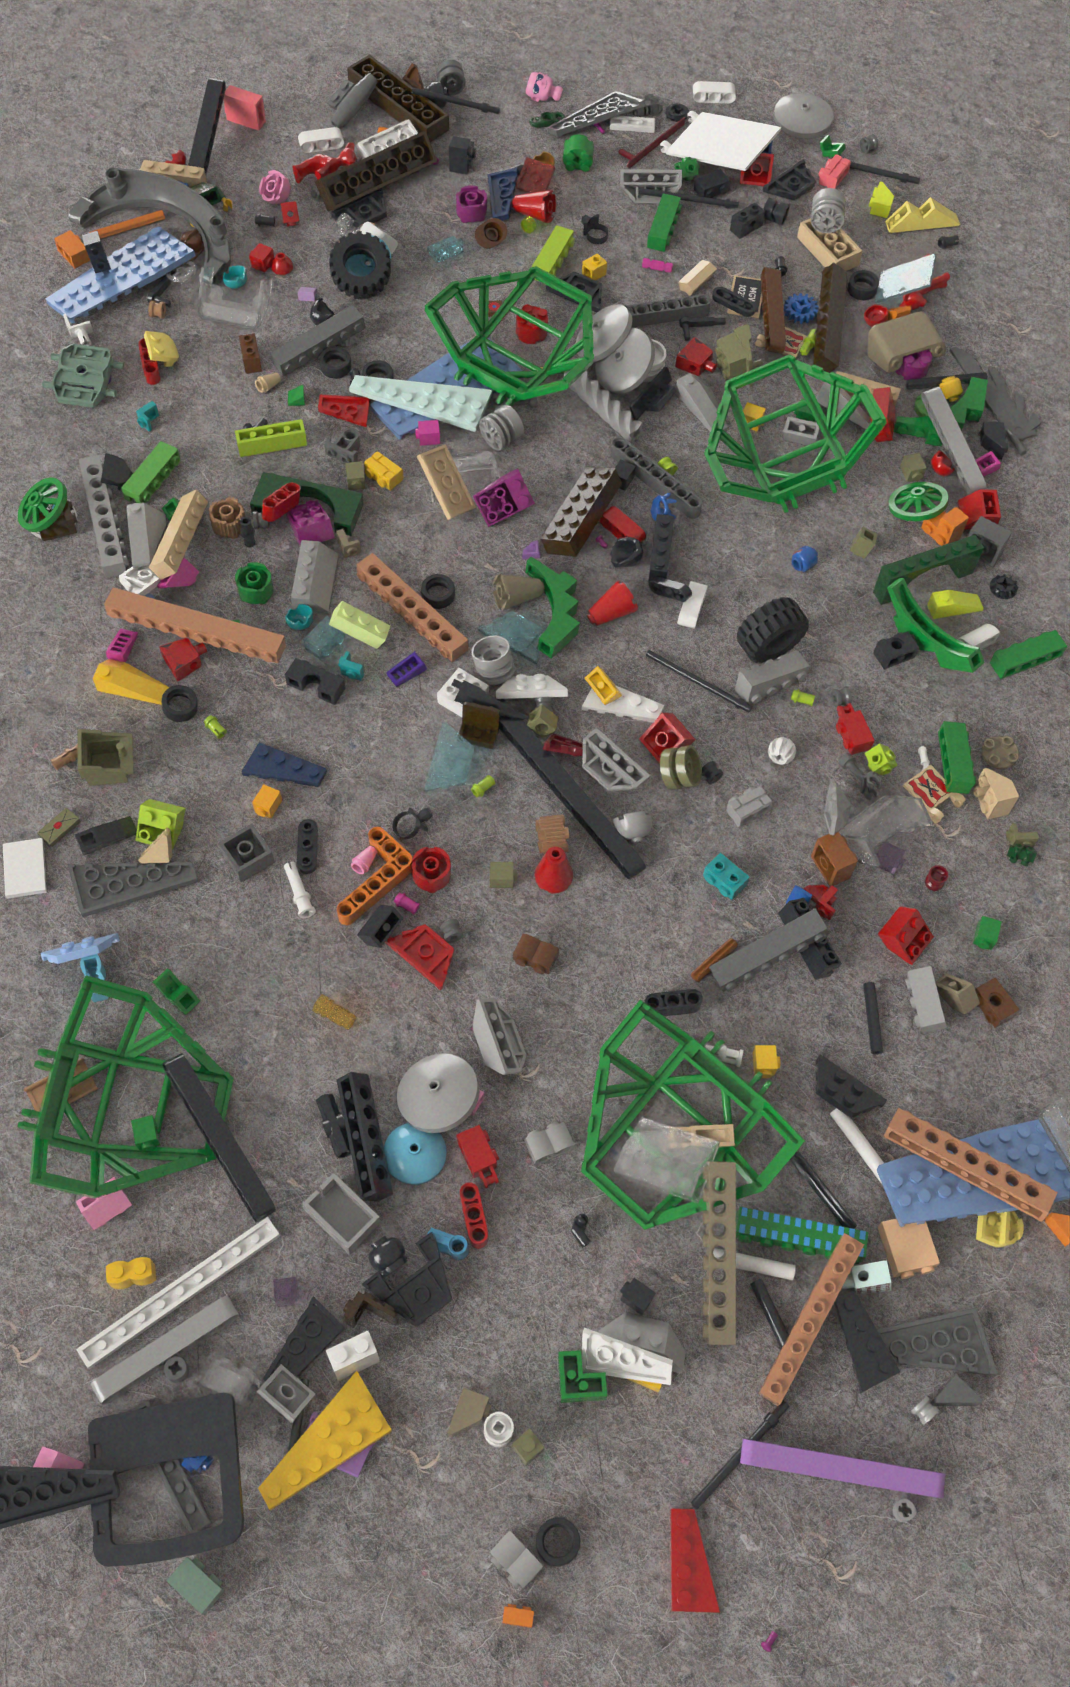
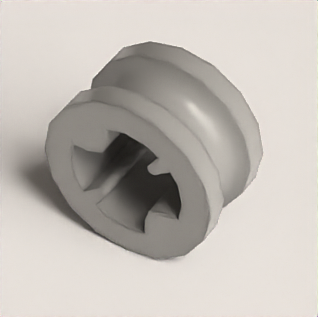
M908 1499L898 1500L892 1509L894 1517L901 1522L910 1521L916 1512L914 1504ZM902 1504H905V1508L910 1511L906 1514V1517H903V1513L898 1510V1508L902 1507Z

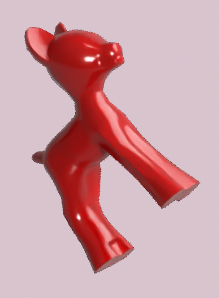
M348 143L336 158L317 154L298 165H293L296 183L300 184L304 177L309 174H315L318 180L337 171L340 166L346 167L355 163L357 157L354 152V143Z
M929 253L915 263L911 271L899 276L911 290L903 294V302L899 307L911 306V310L924 307L927 300L922 295L932 290L947 287V281L950 279L948 272L927 281L923 280L919 275L920 271L928 268V262L931 260Z

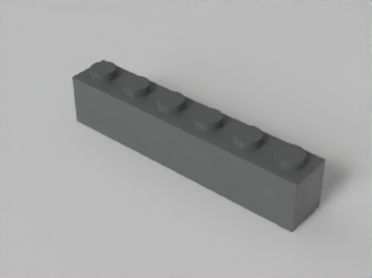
M351 305L271 352L273 365L284 377L320 356L323 350L335 347L364 330L366 327L363 316Z
M815 908L709 966L722 991H732L742 981H750L756 976L755 974L770 970L773 964L788 960L793 953L805 951L809 947L808 945L813 942L823 941L829 932Z

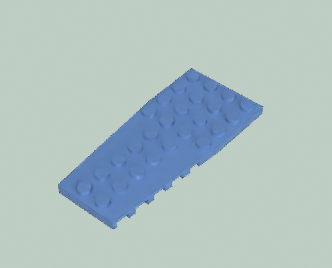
M156 227L135 241L126 244L120 250L114 251L108 257L110 270L95 274L92 267L47 297L46 301L50 307L62 316L66 314L68 321L75 323L74 318L78 316L85 318L89 315L88 311L91 309H102V304L108 300L112 303L117 301L116 296L122 293L125 295L132 293L131 288L135 286L141 288L196 255L193 249L161 227Z
M479 346L472 354L485 360ZM487 347L494 366L505 372L522 371L511 359ZM450 353L406 380L492 390V395L497 393L475 379H472L471 383L467 386L464 385L463 380L467 376L466 374L459 381L455 380L454 377L459 368ZM374 401L370 404L371 411L399 440L409 432L411 434L415 433V429H418V421L436 420L379 401Z
M1048 1118L997 1128L960 1139V1141L969 1143L973 1148L988 1153L992 1158L1010 1165L1011 1168L1020 1173L1029 1175L1035 1181L1051 1187L1052 1190L1058 1192L1054 1202L1070 1199V1163ZM917 1154L881 1164L877 1168V1173L900 1227L911 1223H917V1225L925 1224L926 1221L932 1220L940 1222L952 1217L961 1219L973 1214L982 1216L994 1211L1002 1213L1019 1210Z

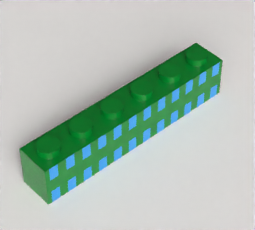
M739 1207L737 1211L736 1238H739L740 1242L751 1243V1241L760 1242V1245L764 1247H773L775 1245L780 1246L785 1251L800 1250L805 1255L815 1256L820 1254L825 1255L824 1257L829 1259L841 1236L845 1233L864 1244L854 1264L862 1263L866 1258L868 1232L744 1207Z

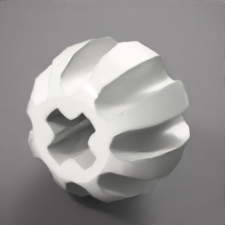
M785 737L774 739L768 748L769 758L772 759V762L779 765L790 763L796 754L795 744L792 740Z

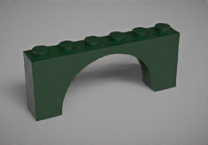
M262 473L250 502L252 515L253 511L262 513L263 500L287 483H296L300 486V497L318 499L332 509L335 514V533L343 529L346 535L352 536L364 505L363 493L276 475L274 473Z
M972 535L881 567L873 593L881 605L892 602L887 587L898 578H904L908 585L926 571L943 565H949L958 579L973 574L984 547L977 536Z

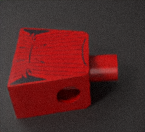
M694 337L677 354L675 367L700 376L705 370L713 373L717 368V364L712 362L713 351Z
M188 638L159 646L162 657L177 682L200 668L202 664L199 656L207 652L203 642L193 646Z

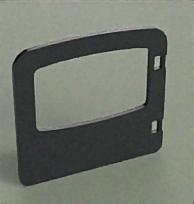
M227 1392L99 1417L89 1423L88 1445H90L89 1468L91 1470H114L115 1474L118 1475L129 1470L165 1461L199 1456H217L220 1463L223 1521L218 1526L171 1539L117 1545L113 1542L111 1499L91 1504L93 1552L98 1563L106 1567L172 1560L233 1544L241 1536L244 1529V1512L235 1399L232 1394ZM96 1444H101L102 1457L96 1458ZM100 1520H105L104 1535H99Z

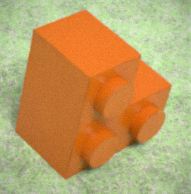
M955 507L948 513L944 511L932 519L924 520L921 528L939 545L943 546L960 540L969 517L959 508Z

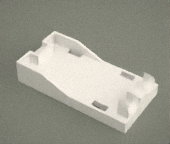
M408 119L358 142L356 150L361 158H366L418 132Z

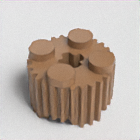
M230 496L225 500L218 501V503L217 501L212 502L209 508V517L214 533L221 535V537L238 538L242 529L240 519L245 517V511L241 503H238L237 498L234 499V497L231 498Z
M564 814L540 817L539 820H535L536 832H538L539 840L537 842L539 853H544L545 855L549 848L555 846L562 848L564 852H569L568 842L565 841L569 839L568 827H564Z

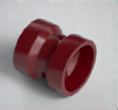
M935 865L929 870L925 878V885L928 889L939 891L943 888L949 876L946 868Z

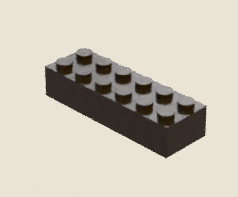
M586 466L540 538L547 554L577 557L622 484L616 468Z

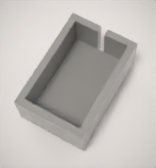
M333 1173L320 1186L321 1193L324 1196L321 1198L320 1193L316 1190L302 1205L305 1212L351 1255L381 1224L380 1217Z

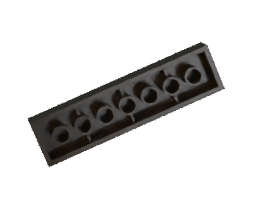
M370 54L347 67L348 81L357 84L368 73L377 79L378 82L369 99L399 123L409 119L418 133L426 131L430 142L449 131V114L428 98L412 94V86Z
M422 131L316 180L315 184L329 212L435 163L437 159L426 131Z

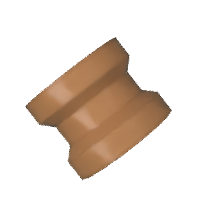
M151 300L148 310L149 316H158L164 319L166 315L165 302L156 303V301Z

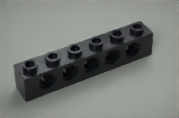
M349 1072L337 1079V1085L359 1196L363 1201L379 1202L393 1195L370 1079L368 1074Z

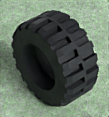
M357 231V234L349 232L347 237L341 236L339 238L340 242L336 241L333 245L334 249L330 251V274L334 284L338 286L341 292L345 291V295L349 297L354 295L355 299H359V296L368 299V295L374 297L377 295V291L382 292L384 285H387L391 275L390 253L386 249L384 242H380L376 235L371 237L369 232H366V234H362V231ZM364 254L372 258L376 266L370 274L359 277L350 274L345 268V263L354 255Z
M788 597L776 598L771 602H766L747 616V619L738 628L737 641L752 662L762 664L770 659L775 660L793 649L806 635L809 629V620L795 600Z

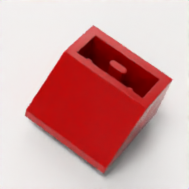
M979 489L959 499L957 502L958 508L969 517L964 530H971L980 516L997 525L1001 519L997 490Z
M900 906L878 933L887 949L913 965L934 938L918 909Z

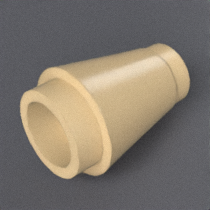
M276 372L259 376L255 381V385L259 392L266 393L278 384L281 378Z

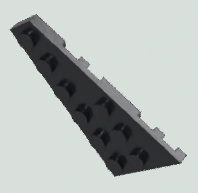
M0 1466V1529L119 1497L121 1491L115 1471Z

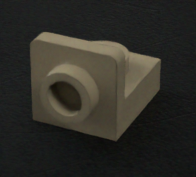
M343 529L336 531L337 542L344 558L361 553L359 540L351 542L349 535L346 536Z

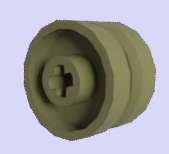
M687 745L680 748L674 747L663 750L660 758V771L666 787L670 790H675L682 787H696L700 784L702 766L700 756L694 746Z

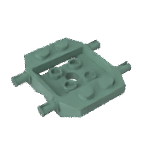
M71 344L63 348L61 354L51 353V360L59 361L58 370L54 373L52 382L43 380L42 386L43 388H52L54 390L58 403L95 408L104 399V396L116 397V390L107 389L112 369H124L125 365L124 362L114 361L109 348ZM82 369L86 370L84 373H78ZM63 383H67L70 385H82L88 388L65 386L63 385Z

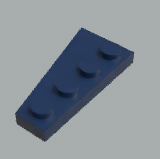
M517 167L487 174L493 218L502 221L510 218L512 199L518 177Z
M259 742L241 772L242 776L254 775L262 779L267 777L281 782L286 780L293 781L295 784L319 787L327 773V769Z

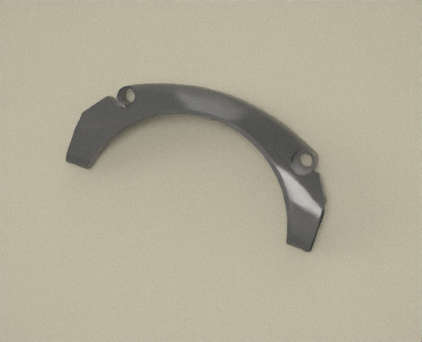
M109 168L105 172L108 183L99 185L89 193L87 198L81 197L69 212V220L87 228L102 217L123 209L153 207L168 210L189 221L199 231L203 239L205 261L199 275V282L215 288L222 280L224 272L227 273L231 265L229 241L224 238L227 229L223 217L197 192L163 175L142 170Z

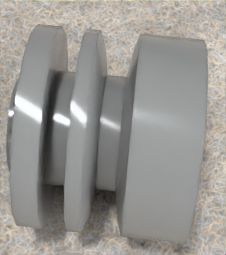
M826 188L814 195L811 224L815 230L821 233H833L843 226L846 200L841 191L834 188Z
M507 404L502 405L479 422L484 439L495 450L503 449L510 442L517 440L524 434V426L519 415Z
M496 635L481 638L472 647L471 653L479 680L489 685H496L506 682L512 677L515 672V665L511 656L510 645L505 638Z

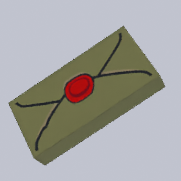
M66 807L39 830L37 834L52 847L81 821Z

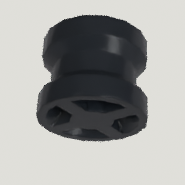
M710 761L702 767V776L706 777V781L710 785L717 782L724 774L721 769L717 768L715 761Z

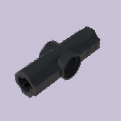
M324 1094L316 1099V1103L323 1119L322 1124L325 1133L331 1141L336 1158L348 1157L351 1151L343 1115L338 1110L333 1094Z

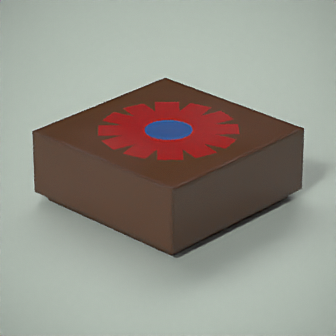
M502 300L489 301L488 317L494 315L502 305Z

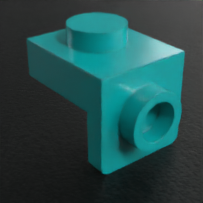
M153 401L136 411L138 424L148 431L152 430L150 422L159 416L157 405Z
M346 651L344 656L340 657L338 663L341 675L361 681L364 676L363 665L352 662L350 652Z

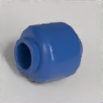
M809 546L801 547L792 555L791 562L793 567L798 571H808L818 563V553Z

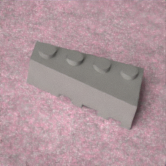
M796 650L779 656L776 661L772 659L767 660L762 666L758 664L753 665L751 670L746 671L745 668L739 670L735 691L740 698L744 699L743 702L749 705L752 703L756 704L762 698L772 696L778 690L786 689L792 683L805 679L810 666L799 651Z

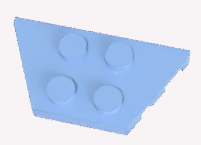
M118 933L96 939H94V936L82 939V942L76 944L74 942H67L62 944L61 948L42 952V960L60 964L98 954L111 947V943L119 942L120 938Z

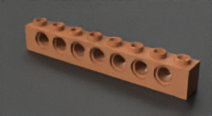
M371 553L356 564L358 578L362 582H366L373 592L378 593L385 603L391 605L395 613L403 616L407 624L415 627L419 635L428 639L431 646L440 650L444 658H448L453 662L468 651V639L376 555Z
M898 1108L885 1132V1138L1041 1222L1049 1213L1058 1193L1048 1185L1041 1184L1029 1175L1020 1173L1011 1168L1010 1165L992 1158L988 1153L981 1152L973 1148L969 1143L960 1141L950 1133L932 1126L928 1121H923L913 1116L909 1111Z
M845 1233L841 1236L761 1386L758 1394L777 1406L784 1399L864 1246L863 1243Z

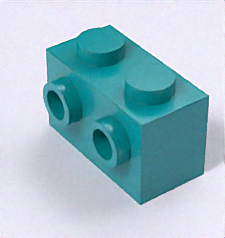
M721 852L705 867L703 873L705 880L709 884H713L723 896L731 900L747 886L750 878Z

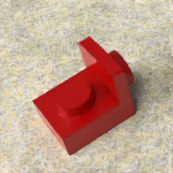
M833 885L824 893L815 906L819 915L828 920H831L836 911L831 907L837 900L835 895L838 891Z

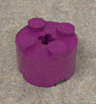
M468 185L462 187L461 191L456 193V213L461 222H482L485 220L487 214V193L485 190L478 189V186Z
M926 349L903 356V363L896 370V373L902 375L906 381L926 376L932 361L930 350Z

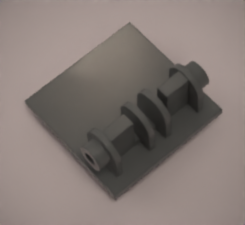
M646 94L643 98L636 97L644 100L645 106L633 110L634 117L648 116V113L652 115L663 111V106L660 104L664 103V101L659 99V97L653 94Z

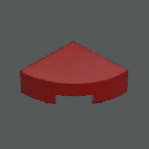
M808 885L804 888L805 891L812 894L811 900L816 904L829 889L825 885Z

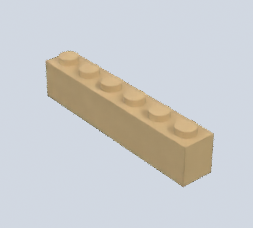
M197 489L181 497L149 566V569L161 580L177 572L208 504V501Z

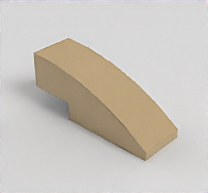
M733 1124L672 1127L667 1129L668 1150L735 1146Z

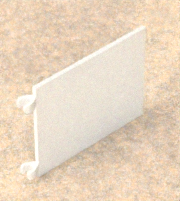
M690 111L687 114L691 116L688 122L692 124L672 145L665 140L662 141L660 145L664 147L661 149V152L666 153V155L681 158L691 157V159H696V161L746 171L781 131V127L705 112L698 115L696 112Z

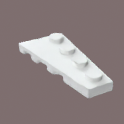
M618 686L616 687L622 693V696L611 703L604 705L591 688L582 705V710L585 711L591 709L602 714L608 712L619 717L630 716L633 719L654 722L664 709L663 704Z
M584 1328L583 1372H606V1376L671 1385L673 1360L590 1329Z

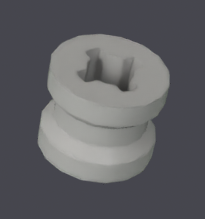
M926 1395L910 1411L913 1415H917L920 1418L922 1425H925L939 1412V1409L930 1403V1399Z

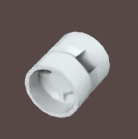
M503 1412L490 1414L484 1423L486 1441L494 1447L506 1446L513 1437L514 1424L512 1419Z

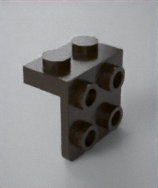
M71 499L66 501L62 513L55 522L46 529L39 531L43 541L77 533L75 523H78L75 512L71 513V510H74ZM42 512L39 513L40 522L46 518Z
M464 702L462 706V724L457 741L494 749L499 733L500 710L472 702Z
M358 1291L354 1299H349L343 1309L346 1324L352 1328L356 1326L365 1309L394 1326L397 1325L398 1319L392 1306L386 1303L382 1306L375 1301L376 1297L368 1292L362 1294Z

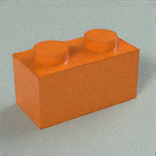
M508 1604L507 1607L504 1606L503 1624L532 1628L534 1611H531V1607L523 1606L522 1609L516 1608L517 1605Z

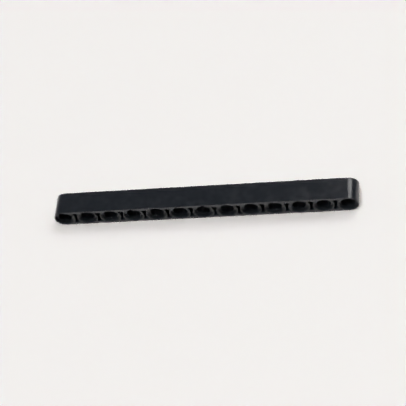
M497 699L504 705L512 708L505 699ZM500 716L499 729L621 873L627 879H631L645 870L646 866L641 857L549 751L543 750L544 745L524 721L518 718Z

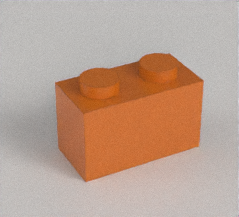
M71 230L54 238L58 252L74 269L90 261L80 237Z

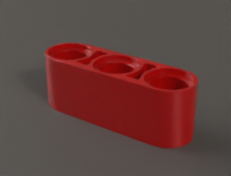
M142 338L138 345L146 382L150 385H155L161 380L158 361L150 360L145 338Z
M287 483L265 498L262 503V518L268 522L276 521L297 506L300 499V486L296 483Z
M615 506L607 509L599 520L618 539L633 537L640 542L646 539L644 530Z
M468 1182L460 1188V1202L470 1245L473 1248L481 1249L487 1245L488 1229L479 1189L474 1183ZM472 1191L475 1193V1196L468 1199L464 1197V1193ZM470 1212H478L480 1215L478 1219L472 1220L468 1217ZM477 1232L484 1235V1238L480 1241L473 1239V1235Z

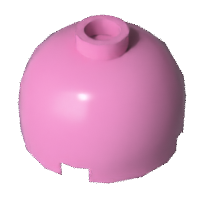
M276 170L269 171V175L263 177L260 182L259 192L263 200L277 205L287 200L290 195L291 186L289 180L282 173Z

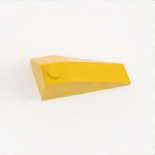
M112 659L99 663L93 677L97 691L162 705L163 693L170 688L132 665Z

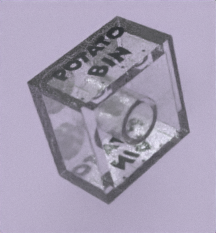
M221 1357L220 1361L214 1358L201 1385L211 1394L222 1392L232 1394L236 1405L249 1410L261 1385L257 1375L254 1374L253 1370L242 1366L241 1370L238 1369L237 1366L233 1365L234 1362Z

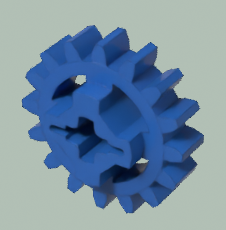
M802 293L799 296L793 294V297L788 296V300H785L784 312L785 316H789L788 320L794 319V323L800 321V324L803 321L809 323V320L814 321L819 307L817 301H813L814 297L808 298V294L802 296Z

